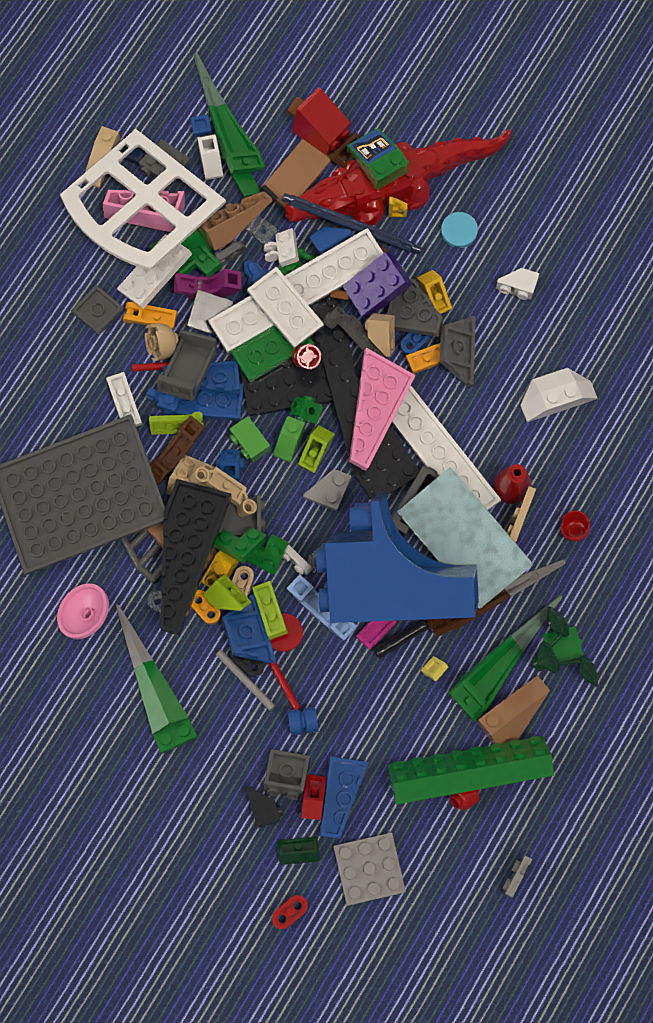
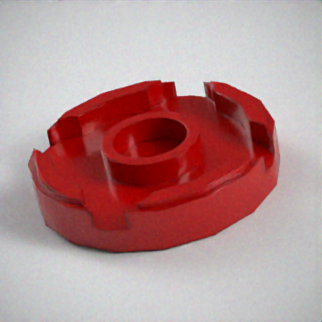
M282 613L288 633L271 639L270 642L273 650L289 652L300 645L303 638V628L295 616Z

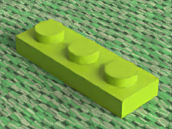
M271 581L252 587L268 638L271 640L287 634L288 631Z

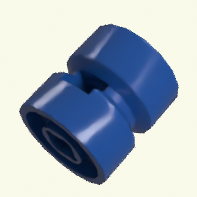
M315 706L304 708L303 711L299 709L287 710L291 736L300 735L303 731L307 733L319 732Z

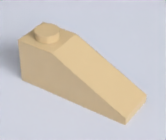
M104 126L101 127L94 142L85 172L121 142L119 132ZM104 175L93 186L100 188L106 175Z

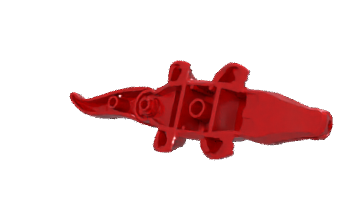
M507 129L495 138L481 139L480 137H474L473 139H461L457 137L450 141H437L435 144L425 148H412L407 142H397L395 145L409 162L408 173L384 187L376 190L358 162L350 160L347 161L345 168L339 166L332 173L331 177L320 181L299 197L345 216L350 215L354 220L373 226L383 217L385 205L389 204V197H394L407 203L408 210L421 208L429 200L430 188L428 181L431 178L439 175L442 176L462 164L492 156L508 142L511 130ZM288 203L285 205L286 217L291 222L307 219H324L288 205Z

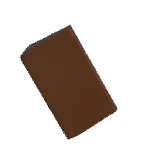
M356 132L349 134L327 156L341 168H345L347 161L354 159L347 145L360 137Z

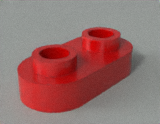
M300 895L291 897L273 913L272 922L274 926L278 929H286L307 911V900ZM300 902L302 905L301 909L296 910L294 904ZM284 915L286 921L280 923L278 921L279 916Z

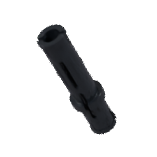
M421 619L394 637H388L387 641L373 648L376 656L381 659L393 650H399L398 647L424 631L429 630L426 621Z

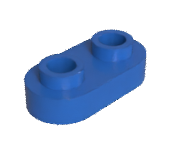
M409 332L401 341L400 348L402 353L408 355L419 351L431 339V335L422 337L417 333ZM407 345H412L413 348H412V349H408L406 346H407Z

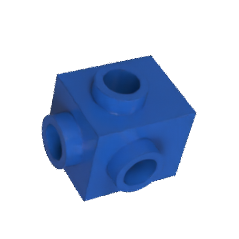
M233 449L221 450L220 458L217 457V468L233 479H239L240 470L244 469V458H241V451Z

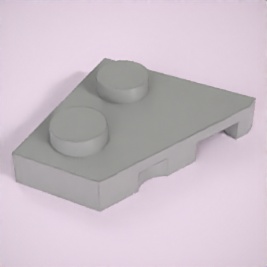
M333 469L304 493L303 498L337 512L352 476Z
M524 856L520 861L516 860L511 870L514 874L511 879L507 878L503 889L506 890L504 895L508 898H513L528 865L532 861L531 858Z

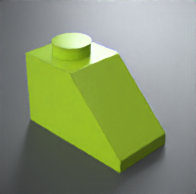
M318 425L311 433L298 465L315 473L329 450L335 434Z
M225 574L217 579L203 594L207 601L216 609L241 611L252 603Z

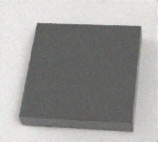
M96 284L71 312L97 335H100L122 313L124 307Z

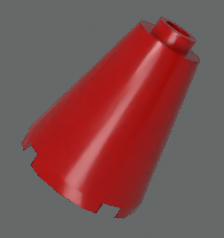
M519 464L502 469L496 475L493 485L499 498L508 504H517L523 501L528 487H532L531 479L526 469Z

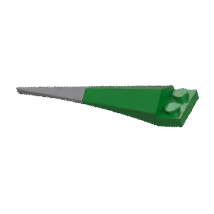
M116 604L151 731L161 754H164L198 737L186 712L122 609Z

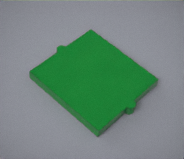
M576 626L569 627V636L566 638L562 636L552 647L559 662L579 659L584 655L581 647L582 640L579 639ZM554 631L542 634L544 641L549 644L557 638V633Z

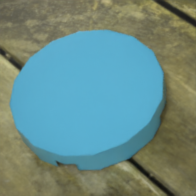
M454 212L448 215L441 226V235L444 241L452 247L465 248L470 246L475 241L478 233L475 219L464 212Z

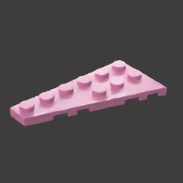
M365 348L349 458V462L365 471L373 460L415 377L411 372L368 348Z

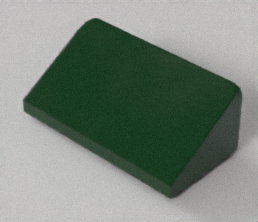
M317 837L278 840L280 865L318 862L320 860Z

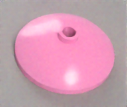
M82 584L72 589L62 600L58 609L57 622L61 632L72 639H83L95 633L104 623L109 610V600L105 591L95 584Z

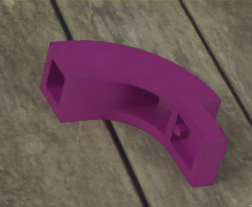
M223 269L218 274L212 275L209 278L206 276L199 277L177 273L174 275V293L188 295L189 299H194L197 290L222 298L241 290V272Z

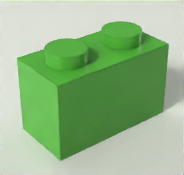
M249 416L230 428V440L235 446L239 445L244 459H249L252 464L271 451L270 444Z

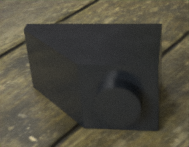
M251 787L246 788L257 829L279 823L280 817L283 816L280 804L276 805L275 800Z

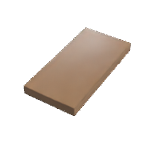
M302 139L264 185L278 197L275 203L285 209L286 202L282 201L284 193L299 197L307 192L332 160Z

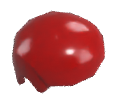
M578 510L570 511L562 517L561 532L566 540L572 542L582 541L588 536L590 522L585 513Z

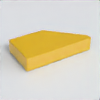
M389 197L388 217H407V203L394 197Z

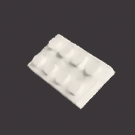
M165 234L157 244H159L167 236V234ZM180 244L152 270L136 266L119 285L117 290L144 309L192 253Z
M277 267L247 289L250 296L294 349L324 326L323 322Z

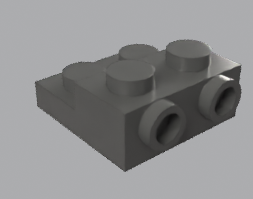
M161 139L157 143L159 148L185 168L191 162L188 156ZM148 153L139 162L140 171L147 177L151 176L155 179L166 170L162 164ZM176 179L170 185H168L167 188H170L176 181Z
M271 749L263 791L273 797L279 794L286 795L290 800L303 798L310 756Z

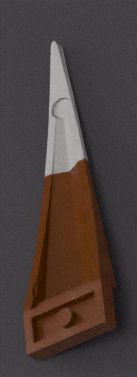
M565 560L520 575L483 607H478L475 617L425 619L436 638L451 630L456 631L565 564Z

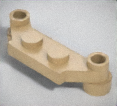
M199 467L190 476L191 483L205 484L210 488L231 493L232 498L230 502L236 505L237 514L240 517L250 516L255 513L257 505L253 500L248 499L247 488L219 468L215 467L213 470H207L205 467Z

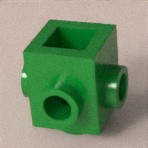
M304 395V398H295L289 414L305 424H317L323 406L315 403L314 398Z

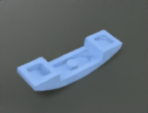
M301 575L287 587V590L316 619L343 641L357 628L353 622L330 623L329 612H320L319 593Z

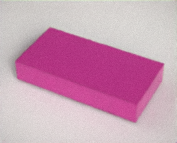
M370 621L356 635V638L371 650L391 630L397 621Z

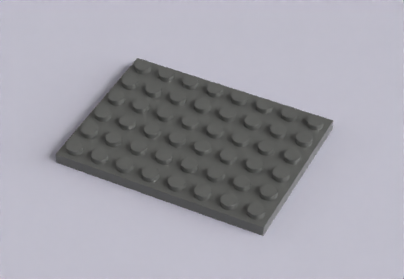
M131 414L0 464V504L25 575L164 523V510L166 507Z

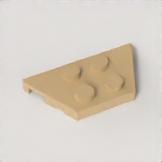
M530 486L521 508L517 507L511 521L514 525L510 524L507 531L515 543L536 491L535 488Z

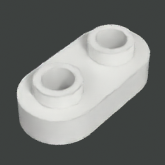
M288 545L283 559L287 562L290 560L295 565L294 569L300 575L303 573L308 575L313 570L312 567Z

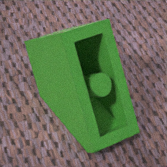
M287 416L275 447L274 457L291 463L305 431L304 422Z

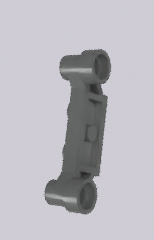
M336 307L332 312H328L323 317L325 325L329 328H334L339 324L363 351L365 348H368L383 356L381 351L368 338V331L365 330L360 320L355 318L353 314L349 315L341 307Z

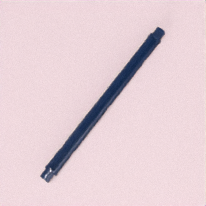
M284 193L282 201L288 203V205L310 212L354 231L361 232L368 228L375 239L410 253L419 254L422 247L414 242L311 203L293 194Z

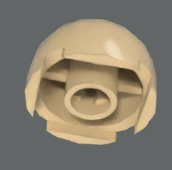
M148 324L146 328L149 329L148 333H145V344L148 353H152L155 357L151 359L153 361H160L169 358L175 352L176 344H178V335L166 324Z

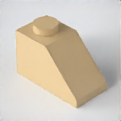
M373 313L365 323L368 338L386 357H390L395 351V315Z

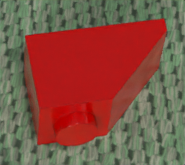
M307 774L301 818L321 820L326 776Z

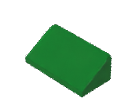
M251 172L231 174L243 198L257 194L260 191Z

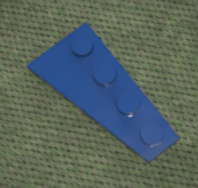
M212 362L199 390L240 394L237 362ZM163 366V375L168 366Z
M329 757L320 837L340 839L369 762Z

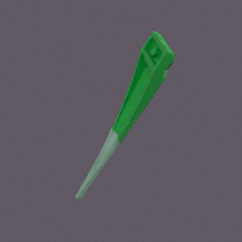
M195 53L194 59L223 160L227 162L231 174L263 171L265 165L259 150L231 113L210 78L198 53Z
M558 595L465 673L460 678V681L448 692L451 698L472 721H476L489 708L510 671L547 619L548 607L555 608L562 599V595Z

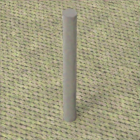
M222 650L216 654L269 711L275 707L272 701Z

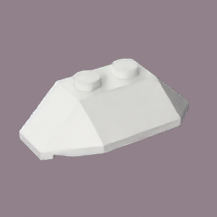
M565 368L532 379L520 406L526 422H530L596 400L597 395L590 380L569 368Z

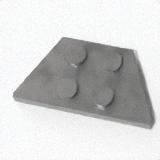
M475 316L441 326L440 363L468 387L474 385Z

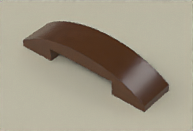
M192 415L180 427L178 434L160 456L150 464L157 485L162 483L176 468L180 460L187 455L206 428Z

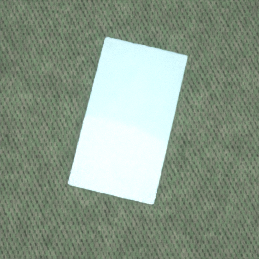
M451 467L398 510V514L439 562L453 565H477L478 608H482L533 566L531 560Z

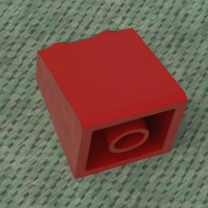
M318 87L297 108L292 132L325 155H328L339 146L342 139L345 140L349 136L351 122L323 90Z

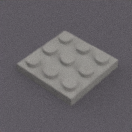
M392 833L333 846L347 906L406 893Z

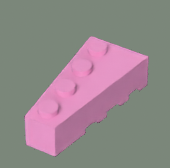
M108 190L103 202L104 218L110 219L136 195L130 190ZM162 191L159 193V196L183 213L185 207L184 191H178V193ZM150 206L142 208L127 222L167 232H172L176 228Z

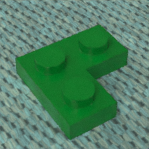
M197 241L188 248L192 255L178 269L177 273L187 275L197 267L209 278L222 265Z
M253 527L240 538L224 530L217 536L214 547L244 563L267 541V535Z
M272 534L266 547H259L246 561L275 575L289 542Z

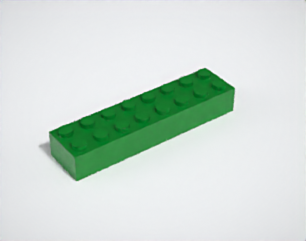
M532 736L524 740L516 739L508 743H494L486 747H473L464 751L455 750L447 754H434L431 757H417L409 761H396L393 764H387L390 785L396 805L554 776L552 754L543 736Z

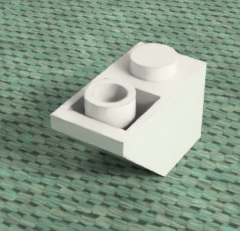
M216 134L199 137L198 145L205 180L223 177Z
M520 268L499 278L496 289L503 294L517 295L520 299L531 300L539 273Z

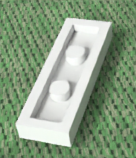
M122 372L107 377L106 379L119 417L122 418L131 414L136 427L141 426L142 422L125 373Z

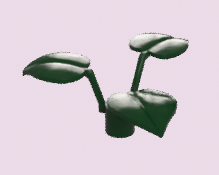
M548 607V623L552 630L557 633V638L551 644L545 641L540 643L537 656L532 658L533 666L539 672L547 669L552 673H557L560 666L576 663L579 665L578 669L583 678L593 686L598 687L597 670L588 657L583 655L580 657V660L558 661L552 647L562 636L565 638L569 636V627L566 619L558 610Z

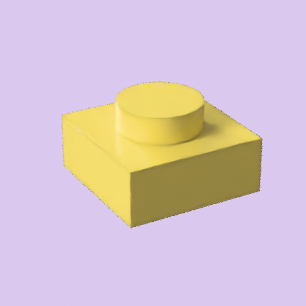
M433 656L421 671L425 676L437 681L448 666L445 662Z

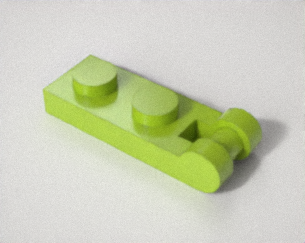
M201 412L190 414L204 426ZM190 415L149 416L151 435L178 434L180 427Z

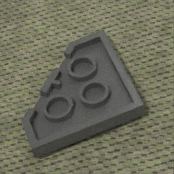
M410 279L413 285L390 302L387 315H395V330L439 337L443 317L433 306L428 296L422 291L417 281Z

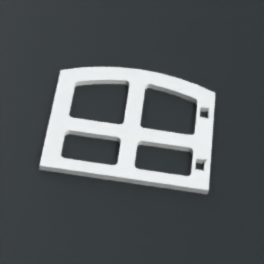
M137 129L60 194L74 222L95 244L125 262L148 270H152L226 203L222 196ZM126 145L128 149L121 153L119 150ZM137 147L143 149L166 168L150 184H144L119 164ZM110 174L136 196L103 225H98L88 213L79 197L104 175ZM175 179H181L206 199L190 216H184L159 196V193ZM86 180L88 184L81 189L79 185ZM145 206H150L176 227L149 252L132 247L112 236Z

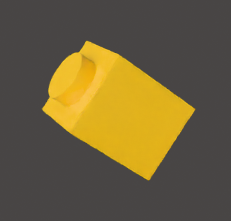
M431 270L417 277L420 288L440 314L452 309L442 277Z

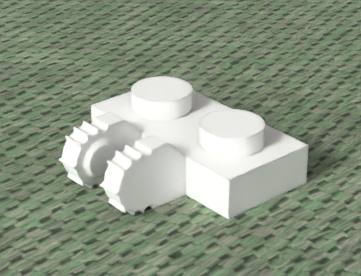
M293 228L275 234L276 242H269L264 245V251L267 252L265 254V261L273 262L279 260L282 267L299 261L296 235Z

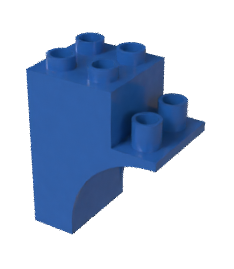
M387 491L378 492L371 502L355 503L354 507L350 508L351 532H335L326 543H322L321 549L316 551L318 573H327V582L324 583V588L319 589L320 612H329L330 623L471 618L476 616L479 605L477 565L442 563L423 555L412 547L398 531L392 519L388 506Z

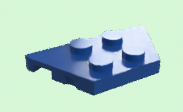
M252 594L248 598L252 603L241 611L233 610L222 617V624L232 655L274 664L276 657L255 595Z

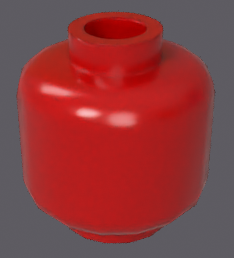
M473 790L451 794L449 799L456 809L465 811L478 803V793L480 791Z

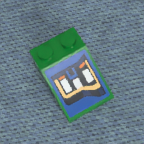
M379 128L347 145V148L376 190L408 173L409 162L401 150Z

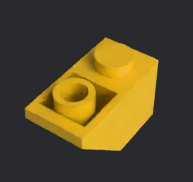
M219 551L201 582L210 587L224 574L229 578L239 561Z

